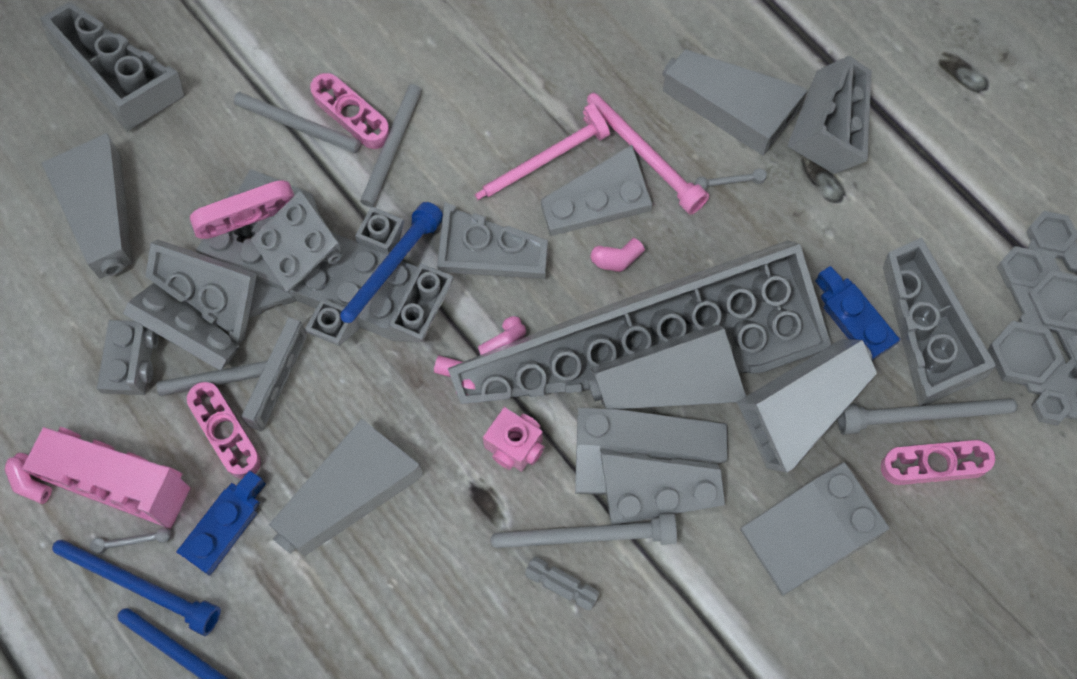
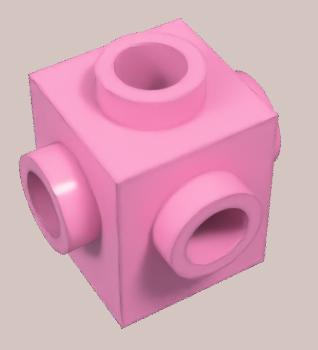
M505 407L483 436L484 448L493 453L492 458L495 462L508 470L515 467L522 472L528 463L533 466L541 456L545 446L542 445L543 433L539 429L540 424L526 414L518 416Z

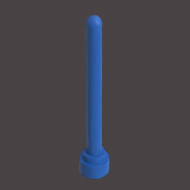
M422 202L412 213V226L342 310L340 318L344 323H352L421 236L433 233L442 223L443 214L435 204Z
M57 540L52 546V550L56 555L184 617L185 623L189 624V629L202 636H207L214 629L220 617V607L206 600L191 603L69 542Z
M124 608L119 611L118 620L120 623L199 679H229L131 609Z

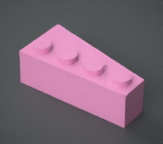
M43 427L22 467L24 471L44 482L165 528H172L191 488L181 479L183 475L181 472L165 465L149 462L143 457L130 452L124 454L115 451V448L98 440H93L92 443L81 440L79 434L60 427L58 432Z

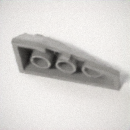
M578 408L575 494L606 495L600 448L613 450L614 453L633 455V453L648 455L649 458L664 460L675 458L712 464L727 462V424L619 409Z

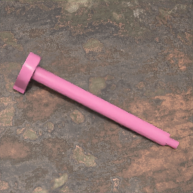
M591 103L584 107L583 114L585 117H583V120L587 123L586 127L482 187L483 190L474 194L476 199L479 200L485 196H492L594 135L600 141L610 135L608 125L595 104Z

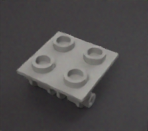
M301 190L251 238V241L287 293L321 261H328L329 264H333L341 258L339 253L341 250L340 243Z

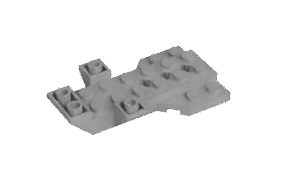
M250 169L237 193L230 191L227 198L279 180ZM291 185L294 195H296L300 190L303 191V193L306 195L308 200L311 202V204L319 214L312 193H309L307 191H304ZM372 206L355 235L357 242L333 233L340 243L341 250L339 253L341 258L333 264H329L328 261H321L289 293L285 291L251 239H246L242 242L244 238L254 236L273 216L213 238L202 239L196 249L197 253L257 273L249 318L262 314V310L281 303L285 306L298 301L315 308L305 328L306 333L337 346L344 343L360 328L392 341L423 342L454 280V276L420 263L419 267L401 261L352 323H344L340 318L342 310L400 241L404 225V219Z

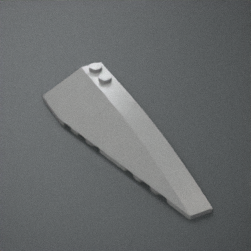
M787 240L557 324L448 368L460 404L506 400L510 397L544 396V394L582 392V390L589 389L587 380L593 379L590 368L715 324L725 329L738 373H763L819 353L831 346V342L801 245ZM470 379L475 384V390L463 388L462 381Z

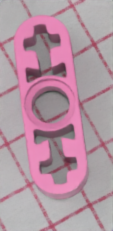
M323 73L316 76L310 85L315 103L357 140H360L365 147L370 149L382 148L390 131L387 120L335 75ZM321 89H333L337 100L334 101V98L328 92L321 93ZM348 105H356L360 108L358 114L353 117H345L341 114V111ZM365 120L367 121V125L370 126L373 130H377L379 128L380 134H369L367 127L364 124Z
M283 180L274 181L201 207L190 215V222L196 237L201 239L213 238L274 216L295 195L289 182Z
M201 382L194 385L187 395L188 407L224 467L232 476L238 479H242L249 470L256 474L261 465L260 455L222 393L214 384L209 382ZM204 394L211 397L210 402L217 411L212 416L201 404L202 400L200 397ZM224 421L233 423L234 430L230 437L223 440L215 438L214 430L219 423ZM237 445L243 455L249 456L246 459L248 465L244 468H241L238 464L235 465L238 460L230 449Z
M980 440L897 447L889 451L883 458L881 472L888 482L895 485L979 478L994 466L995 453L987 443ZM972 451H974L976 457H982L983 462L978 467H976L973 461L962 462L957 466V459L967 458ZM932 453L942 455L947 461L946 471L936 472L931 469L928 464V456ZM897 458H900L901 464H912L918 459V466L907 468L903 475L900 474L898 468H892L891 465Z

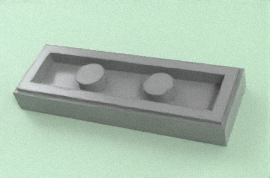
M288 317L241 417L250 428L258 431L264 430L308 335L299 320Z

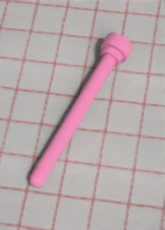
M591 93L588 95L587 103H594L604 120L630 146L632 145L633 149L678 193L679 205L689 215L696 213L705 205L709 199V194L699 184L687 183L598 94Z

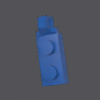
M831 266L818 274L815 282L824 292L821 295V299L825 304L824 310L848 339L863 340L872 354V361L899 343V337L858 287L848 278L842 280V277Z
M249 470L237 486L231 483L219 495L176 552L210 576L257 515L256 509L260 502L255 498L266 485L264 480Z

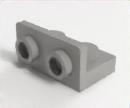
M109 320L97 390L101 394L145 395L147 383H151L153 378L151 355L152 349H155L158 345L159 335L136 321Z

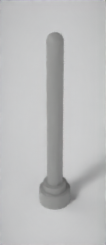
M1011 398L865 410L864 407H858L857 404H850L837 418L841 434L848 435L858 434L860 430L866 429L867 425L1008 414L1015 412L1018 404Z
M664 513L658 514V518H651V522L501 532L493 534L490 542L495 548L652 538L653 542L660 541L661 545L677 544L675 514Z

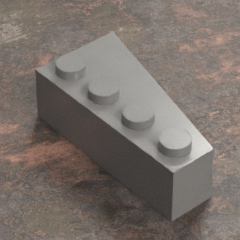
M70 1L40 17L48 40L53 48L127 131L184 97L179 74L170 66L164 67L156 61L153 55L145 50L141 52L129 44L127 38L119 33L115 35L106 29L102 22Z

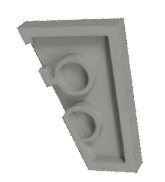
M152 283L131 299L123 312L124 315L220 371L235 357L240 347L238 343L233 341L215 323L210 324L200 317L202 313L186 301H178L155 283Z
M600 448L609 518L612 525L658 517V514H677L725 505L721 469L718 464L675 458L671 460L656 459L638 453L626 455Z

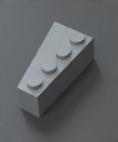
M921 237L888 252L883 271L919 406L931 404L986 379L994 370L996 364L923 238Z

